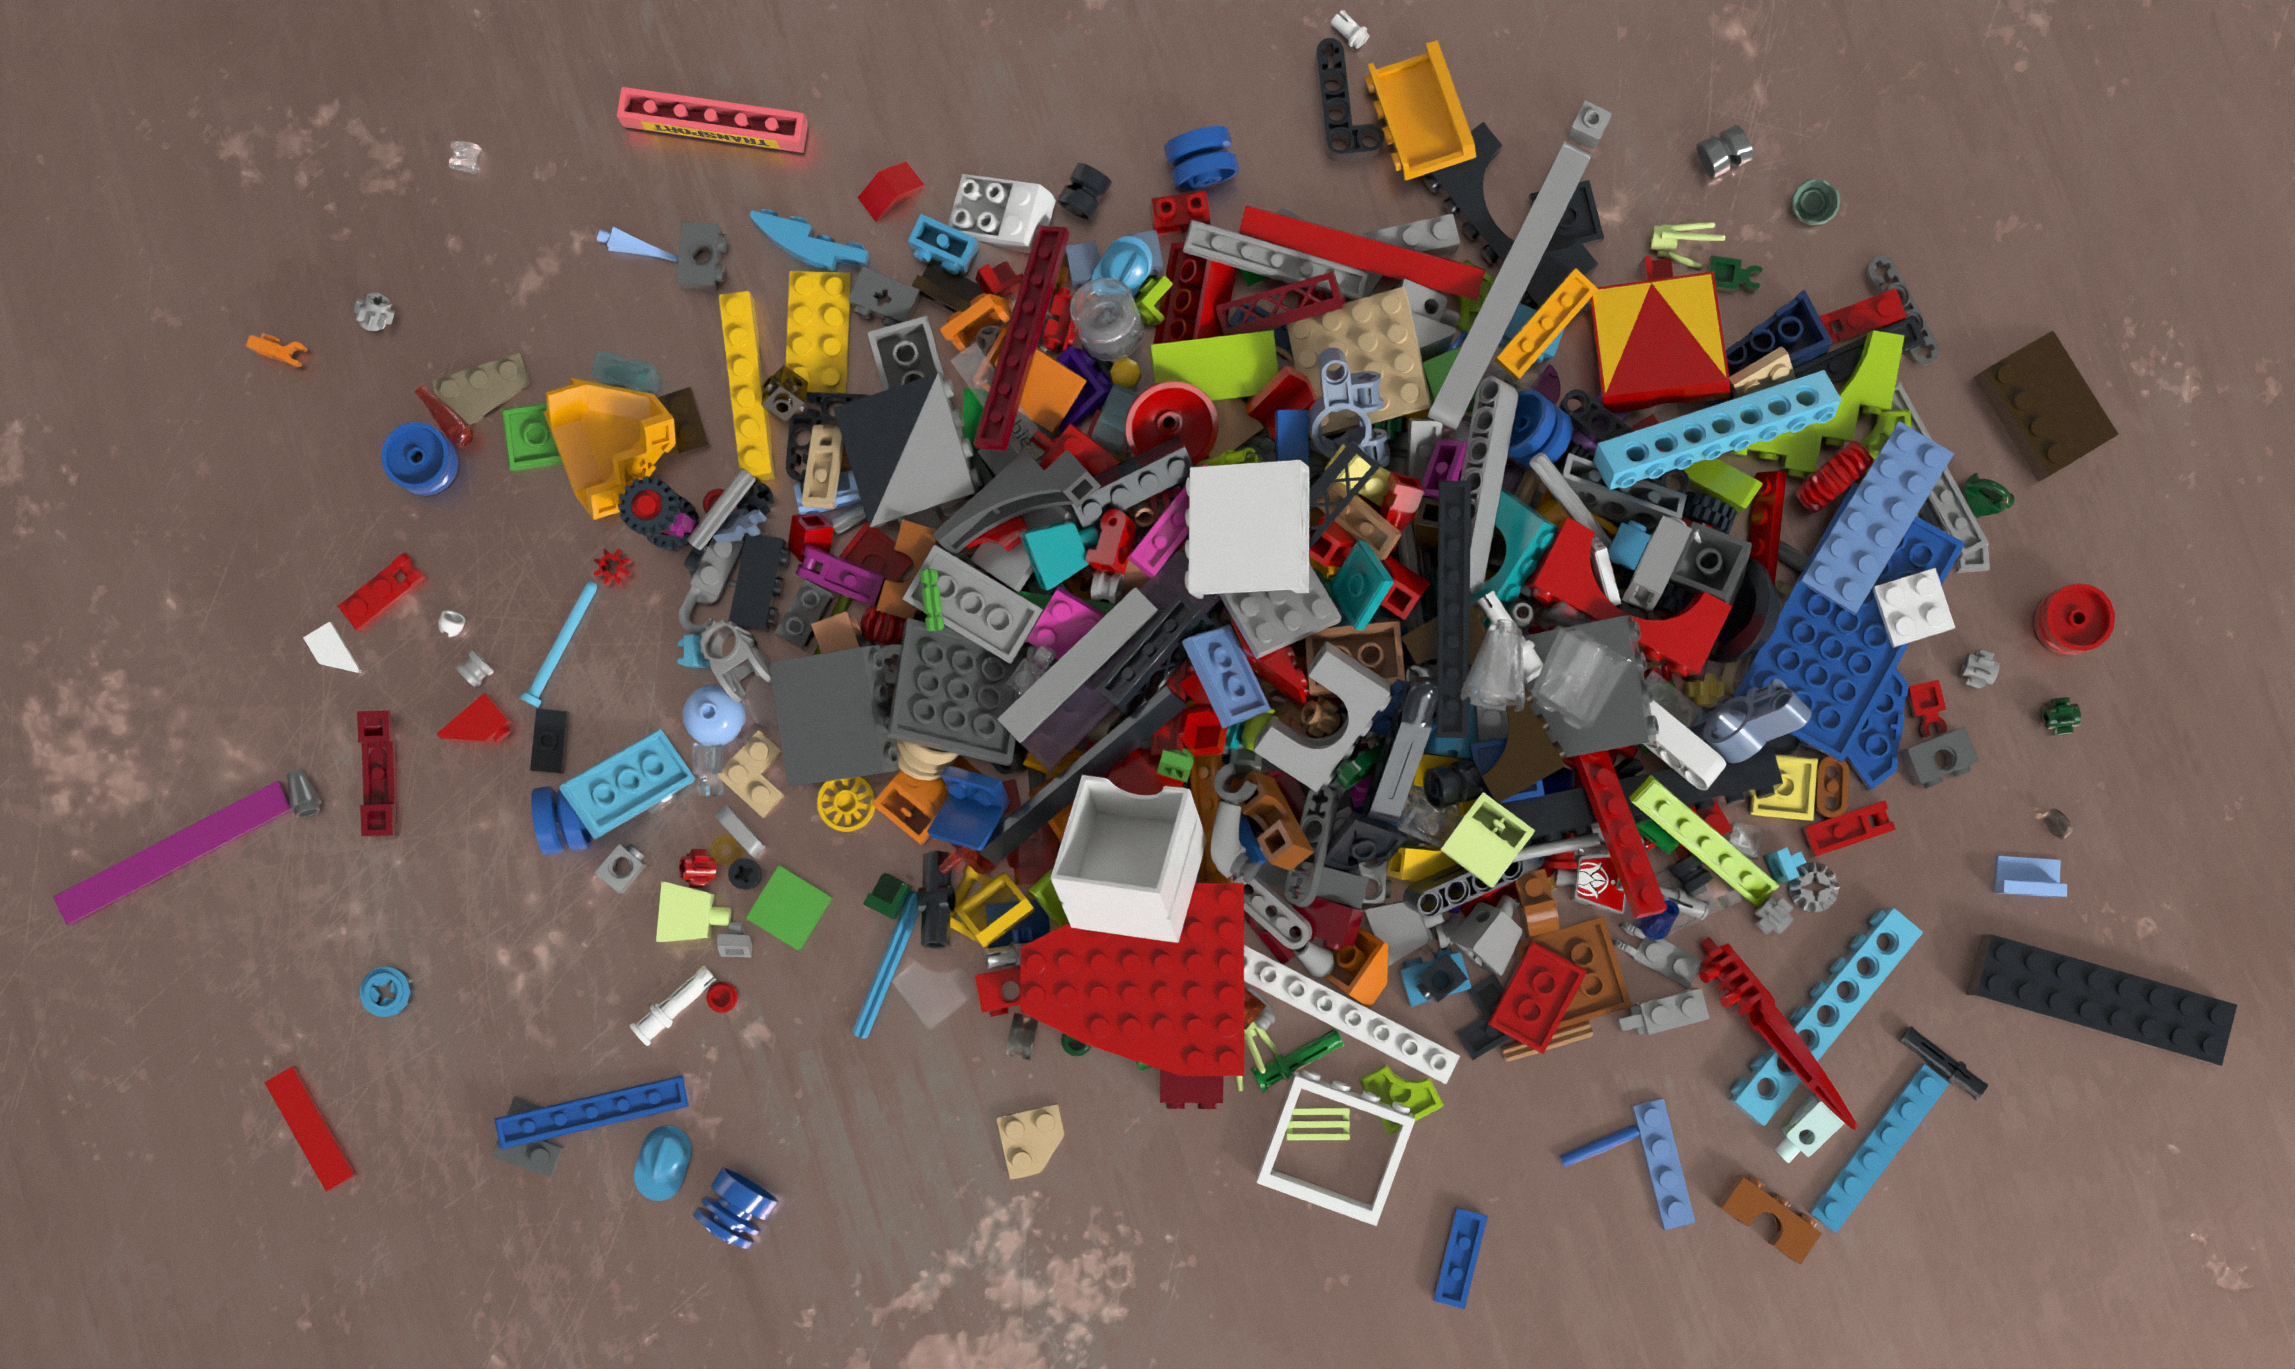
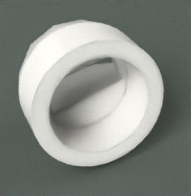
M445 610L439 618L438 628L442 634L447 632L449 633L448 637H453L460 634L466 620L455 611Z

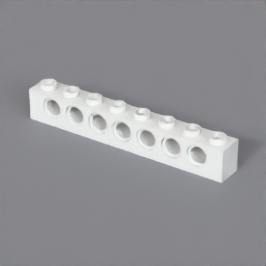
M1244 945L1245 982L1447 1084L1460 1058L1459 1055Z

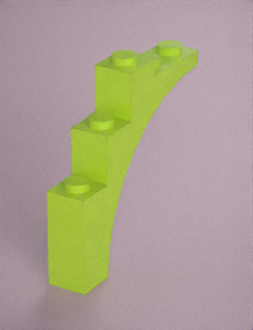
M1874 330L1867 333L1861 357L1852 375L1838 392L1842 400L1835 416L1825 423L1816 422L1807 425L1798 432L1792 433L1789 431L1778 435L1770 441H1759L1750 444L1743 450H1731L1728 453L1747 456V451L1759 452V458L1777 461L1778 456H1782L1780 469L1788 470L1787 475L1792 477L1806 478L1807 473H1816L1822 438L1825 439L1826 445L1843 447L1844 442L1854 440L1859 407H1863L1862 413L1881 415V411L1891 410L1904 335Z

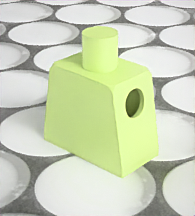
M661 882L656 942L711 938L713 925L729 927L731 908L714 907L715 894L674 883Z

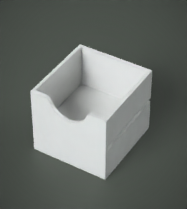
M1082 775L1050 878L1059 900L1062 901V907L1072 928L1175 943L1179 942L1207 842L1190 789L1164 786L1158 794L1148 796L1137 795L1118 788L1106 778Z

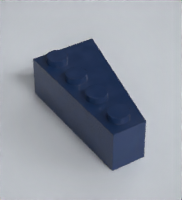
M1805 289L1788 304L1783 305L1774 312L1770 318L1752 329L1739 342L1737 341L1726 350L1729 377L1781 346L1788 352L1792 368L1828 352L1833 342ZM1730 387V396H1732L1733 393ZM1718 399V400H1713V401H1714V403H1716V402H1719V401H1721V400H1723V399Z

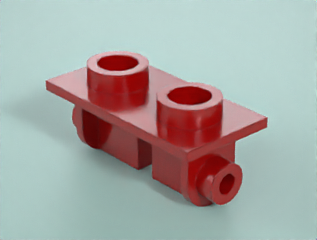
M1058 287V291L1054 292L1049 314L1058 316L1059 319L1058 321L1049 318L1046 320L1041 336L1043 341L1042 347L1054 350V347L1058 346L1056 354H1061L1066 348L1072 346L1076 331L1072 330L1074 319H1079L1084 302L1080 301L1082 291H1078L1071 296L1069 295V289Z

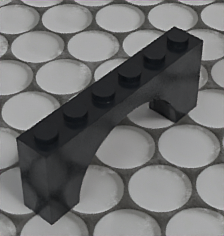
M1482 122L1470 131L1475 143L1476 158L1424 174L1423 180L1431 192L1435 193L1437 191L1444 200L1442 204L1449 214L1456 215L1463 223L1461 227L1470 240L1476 239L1482 247L1480 251L1483 257L1490 264L1495 263L1501 269L1514 240L1509 238L1492 219L1484 199L1483 180L1487 166L1499 154L1502 144L1487 125ZM1580 240L1567 248L1545 251L1520 302L1525 306L1538 310L1572 270L1576 268L1585 277H1588L1599 264Z

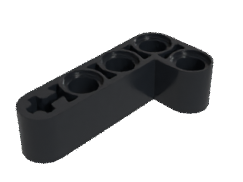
M1335 38L1323 39L1317 46L1315 67L1326 155L1334 162L1375 158L1380 154L1385 137L1383 130L1375 124L1352 125L1343 45ZM1325 52H1331V56L1334 57L1332 68H1328V56L1325 55ZM1329 80H1335L1340 84V88L1335 91L1329 90L1325 83ZM1331 110H1339L1343 113L1344 118L1333 120L1329 117L1328 113ZM1366 136H1372L1377 140L1378 144L1374 147H1367L1363 144L1362 139ZM1341 139L1345 141L1347 148L1337 150L1332 146L1331 142Z

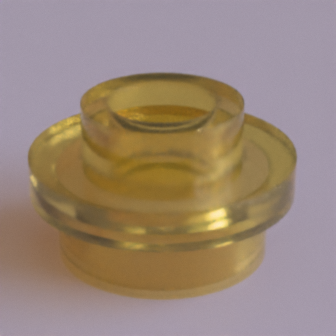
M720 835L712 842L710 853L716 863L730 866L737 859H740L742 846L732 835ZM724 844H728L731 847V853L728 856H723L720 852Z

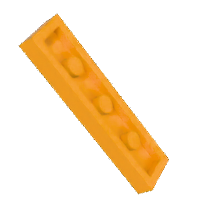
M1576 268L1572 270L1494 358V361L1515 381L1520 379L1595 294L1598 288Z

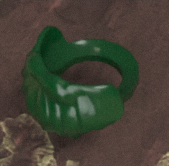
M1978 473L1971 475L1965 483L1966 502L1976 518L1998 514L2009 510L2014 505L2015 498L2012 493H2009L2004 486L1993 480L1979 479Z

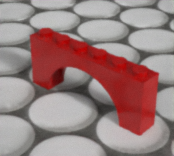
M1569 517L1559 520L1556 525L1559 529L1555 534L1553 543L1540 557L1537 567L1526 585L1528 589L1534 591L1532 596L1545 603L1553 601L1561 606L1560 611L1573 618H1577L1579 615L1588 620V623L1630 615L1611 603L1595 581L1590 563V549L1595 531ZM1707 592L1694 594L1683 610L1668 619L1646 620L1633 616V621L1638 622L1641 632V638L1637 640L1638 647L1643 650L1646 658L1654 662H1659L1660 660L1670 665L1669 670L1677 675L1686 677L1687 674H1699L1732 606Z

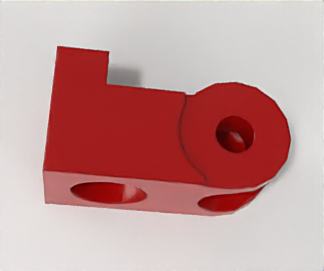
M1111 509L1101 519L1102 532L1097 549H1088L1085 561L1096 570L1125 574L1128 564L1127 557L1132 549L1136 525L1121 510Z

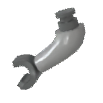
M1227 764L1218 771L1214 779V788L1217 794L1224 800L1223 802L1219 801L1214 821L1210 848L1211 857L1218 871L1228 878L1235 875L1239 878L1243 876V881L1248 884L1257 874L1260 864L1256 861L1250 862L1251 858L1245 855L1246 848L1240 843L1239 824L1242 807L1238 805L1239 802L1249 799L1258 785L1246 780L1242 788L1234 793L1231 783L1234 777L1237 776L1233 764Z

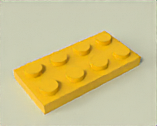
M790 271L786 367L808 381L807 392L847 393L851 305L848 299L852 291L851 273Z

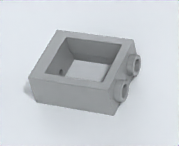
M1664 515L1662 516L1646 546L1622 601L1651 613L1661 597L1692 531V528L1687 527L1684 521L1676 517L1668 518Z

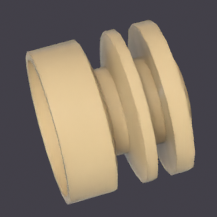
M895 739V745L899 752V768L905 774L916 779L930 781L941 778L947 765L952 766L959 755Z

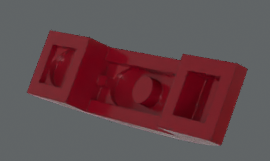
M390 710L357 711L358 743H361L364 803V805H360L361 836L394 835L397 810V767Z

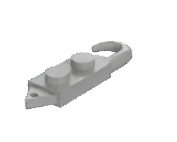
M712 538L679 608V623L688 632L702 633L707 630L706 626L710 627L713 624V619L709 618L704 624L695 625L690 620V614L696 602L712 604L720 599L743 552V538L740 541L718 543Z

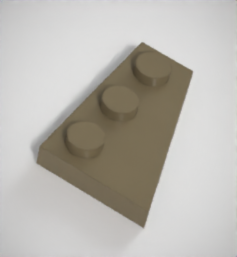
M521 353L432 380L449 438L453 440L461 434V431L471 424L480 421L489 411L498 405L504 404L531 384Z

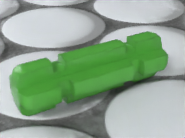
M925 569L920 571V581L924 585V588L921 589L924 613L928 617L925 618L926 629L928 631H938L944 628L943 616H940V612H942L940 589L936 585V582H939L936 569Z

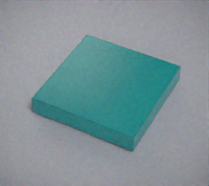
M1357 540L1328 589L1356 630H1365L1394 581L1367 541Z

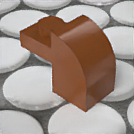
M1545 869L1522 874L1519 879L1514 881L1521 906L1518 907L1525 938L1559 930L1555 899L1552 898Z

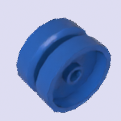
M1210 126L1178 135L1164 145L1168 164L1176 166L1171 171L1175 190L1189 192L1205 189L1223 183L1239 173L1236 155L1228 152L1232 146V141L1227 127Z
M1526 389L1517 392L1518 401L1507 455L1529 470H1534L1530 465V460L1538 453L1546 454L1550 461L1554 463L1565 452L1572 438L1573 425L1570 416L1537 390Z
M420 422L402 424L391 431L383 442L381 461L385 473L390 480L412 494L421 496L438 494L449 487L457 475L459 466L457 449L448 437L429 424ZM421 456L422 460L417 463L419 457Z
M551 786L534 788L531 794L532 818L537 842L543 855L561 854L566 844L572 851L590 849L592 835L560 789L557 795Z

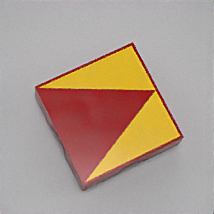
M1714 271L1597 287L1598 290L1590 298V306L1597 348L1603 406L1611 413L1649 409L1666 403L1687 404L1730 398V377Z

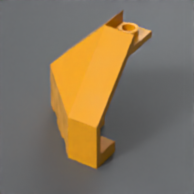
M570 378L569 386L545 392L547 410L543 412L574 495L592 519L596 520L620 512L618 504H621L622 500L619 497L620 494H625L626 490L624 487L627 484L629 486L634 484L632 480L636 478L643 480L645 476L650 477L656 469L655 462L664 451L669 453L676 444L674 418L652 393Z

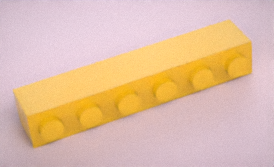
M750 291L719 295L739 469L748 471L755 477V481L776 479L768 411L761 405L763 397L761 389L764 384L755 301Z

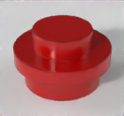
M717 982L707 991V1004L715 1012H729L738 1002V992L728 982Z

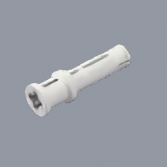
M1493 590L1486 595L1492 607L1485 597L1479 599L1477 603L1481 606L1511 651L1508 653L1509 658L1517 663L1525 676L1524 681L1527 684L1550 667L1548 664H1543L1533 649L1535 646L1533 641L1525 640Z
M703 965L701 969L660 1005L653 1004L650 1007L651 1011L637 1023H631L630 1028L645 1045L649 1046L652 1043L651 1039L665 1027H671L672 1019L701 995L704 990L716 982L717 979Z

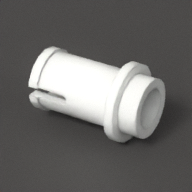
M1341 10L1339 14L1337 13L1330 23L1332 27L1336 28L1349 41L1348 45L1350 47L1355 46L1358 49L1369 38L1367 28L1359 26L1345 10Z

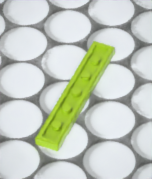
M1652 775L1629 797L1632 803L1757 908L1779 887V884Z

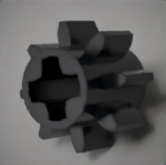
M757 480L736 506L738 509L746 508L749 512L759 510L765 516L770 513L768 507L773 505L775 501H773V493L770 487Z

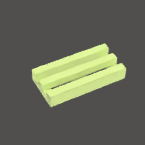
M1294 1108L1286 1129V1140H1350V1108ZM1293 1115H1342L1343 1121H1293ZM1343 1127V1133H1293V1128Z

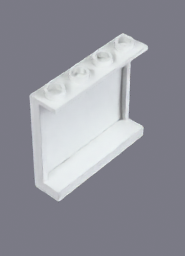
M1301 460L1190 467V477L1186 480V492L1190 497V508L1186 510L1185 514L1186 524L1189 527V540H1186L1185 553L1189 559V571L1185 573V586L1189 593L1198 599H1203V594L1292 590L1295 593H1309V466Z

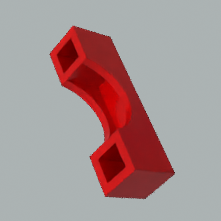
M1326 514L1314 526H1321L1326 520ZM1334 521L1309 550V556L1325 567H1342L1357 540ZM1317 529L1310 531V533H1309L1310 538H1311L1312 535L1317 531ZM1388 555L1386 559L1380 560L1394 583L1381 602V605L1405 620L1417 606L1431 583Z

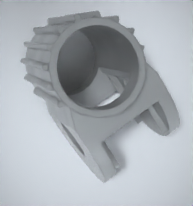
M721 620L719 623L713 621V625L710 627L706 626L707 630L701 633L702 639L699 641L701 644L700 652H703L705 655L704 659L710 661L711 670L718 682L735 702H740L744 699L746 692L739 681L750 673L755 672L757 676L760 675L765 681H771L769 661L758 648V641L753 638L754 634L731 621ZM735 634V647L728 656L723 658V643L729 636ZM746 659L748 660L745 664H743V665H741V666H737L738 664H740V663L743 662L744 660H746Z

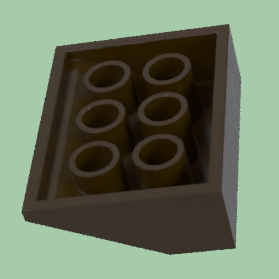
M2054 331L2047 333L2005 357L1974 377L2039 482L2119 435Z

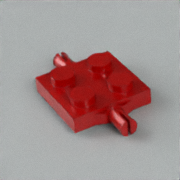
M1071 423L1053 441L1038 429L1030 439V441L1044 450L1043 458L1039 463L1044 470L1067 449L1093 477L1120 463L1118 458Z

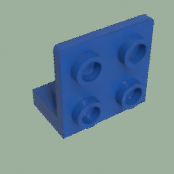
M947 765L941 776L950 794L927 832L932 838L981 851L1011 801L1000 779Z

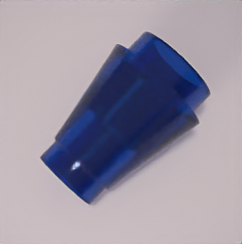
M1667 900L1665 901L1667 909L1663 913L1641 918V931L1647 938L1659 940L1669 935L1679 914V907L1675 902Z

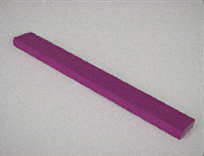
M275 781L59 893L53 898L66 925H71L289 812V797L281 781Z

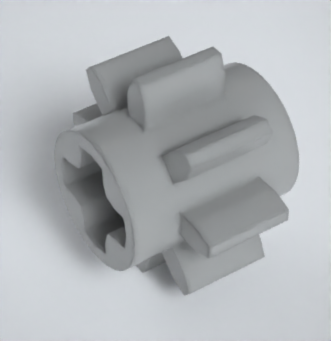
M374 292L367 295L364 294L363 300L357 299L353 310L357 314L356 321L359 322L361 327L369 331L384 329L385 324L391 325L395 313L390 310L392 303H389L388 298Z
M1979 649V651H1975V654L1968 653L1965 656L1961 667V675L1968 677L1966 685L1981 689V687H1985L1986 683L1993 684L1995 682L2000 663L1992 660L1994 657L1993 652Z
M1770 896L1754 912L1760 918L1755 925L1765 934H1770L1773 930L1779 935L1794 920L1789 914L1793 906L1783 897H1779L1775 901Z

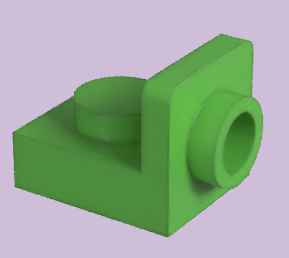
M1183 748V752L1179 750H1170V752L1163 750L1157 774L1187 783L1195 757L1190 750Z

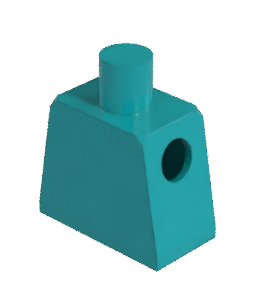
M1062 521L1018 532L1039 586L1045 590L1052 589L1086 567L1088 563L1085 561L1087 556L1085 549L1097 545L1099 542V536L1093 526L1078 532L1074 522Z

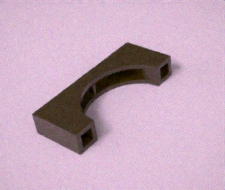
M1476 602L1472 605L1470 603L1469 665L1483 673L1494 684L1503 699L1508 716V737L1505 749L1498 762L1481 776L1495 801L1501 803L1564 767L1565 765L1562 760L1567 756L1559 742L1555 741L1552 743L1546 732L1550 730L1547 721L1542 713L1535 715L1529 705L1535 702L1525 685L1522 687L1518 686L1514 679L1518 672L1509 657L1503 660L1497 650L1502 647V644L1493 630L1486 631L1481 622L1486 617ZM1437 617L1401 637L1417 666L1425 662L1437 660Z

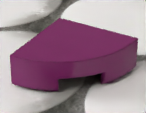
M1549 364L1530 387V390H1537L1556 405L1560 398V380L1557 371Z

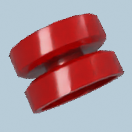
M2076 583L2049 593L2040 601L2034 615V628L2038 639L2047 649L2058 655L2073 656L2098 648L2109 639L2115 624V612L2110 599L2102 590L2090 584Z

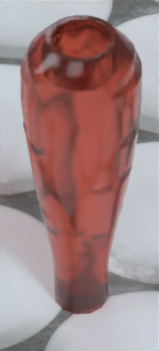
M424 385L419 386L415 390L416 395L428 408L440 429L455 446L466 447L473 441L474 430L458 413L434 396Z

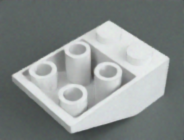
M962 174L948 226L970 235L982 243L1012 251L1030 253L1038 225L1049 226L1057 197L1040 184Z

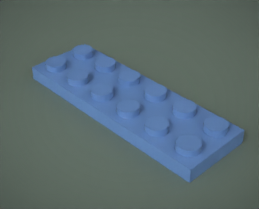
M1899 421L1800 580V583L1855 615L1954 453Z

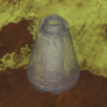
M1498 619L1497 623L1490 624L1462 687V700L1469 696L1471 698L1470 704L1496 711H1506V705L1515 706L1514 711L1524 709L1526 699L1522 630L1516 627V622L1508 619Z

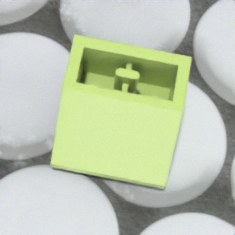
M1483 792L1441 848V851L1489 887L1493 888L1535 830Z

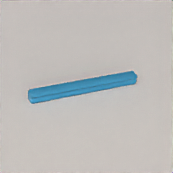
M910 891L853 1026L852 1034L866 1039L872 1029L920 913L917 905L916 891Z

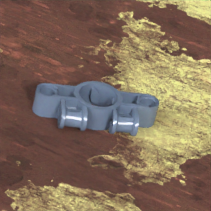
M1338 348L1325 349L1318 357L1321 397L1311 407L1308 417L1309 428L1315 446L1321 453L1328 456V462H1330L1342 444L1347 446L1350 441H1357L1365 448L1364 451L1374 460L1377 459L1376 461L1382 468L1389 464V456L1385 453L1384 443L1387 440V432L1382 429H1372L1368 412L1377 411L1384 406V400L1380 397L1379 383L1382 380L1381 374L1375 371L1350 373L1346 356L1342 350ZM1330 364H1341L1337 370L1331 371L1327 369ZM1343 409H1348L1359 415L1357 417L1359 428L1350 437L1330 440L1323 436L1321 421L1330 412L1336 413Z
M1776 678L1765 687L1749 689L1746 697L1739 696L1730 700L1723 699L1714 707L1698 709L1695 714L1694 723L1687 726V728L1720 754L1726 762L1738 763L1756 754L1767 741L1802 728L1810 720L1811 710L1791 689L1787 688L1781 679Z

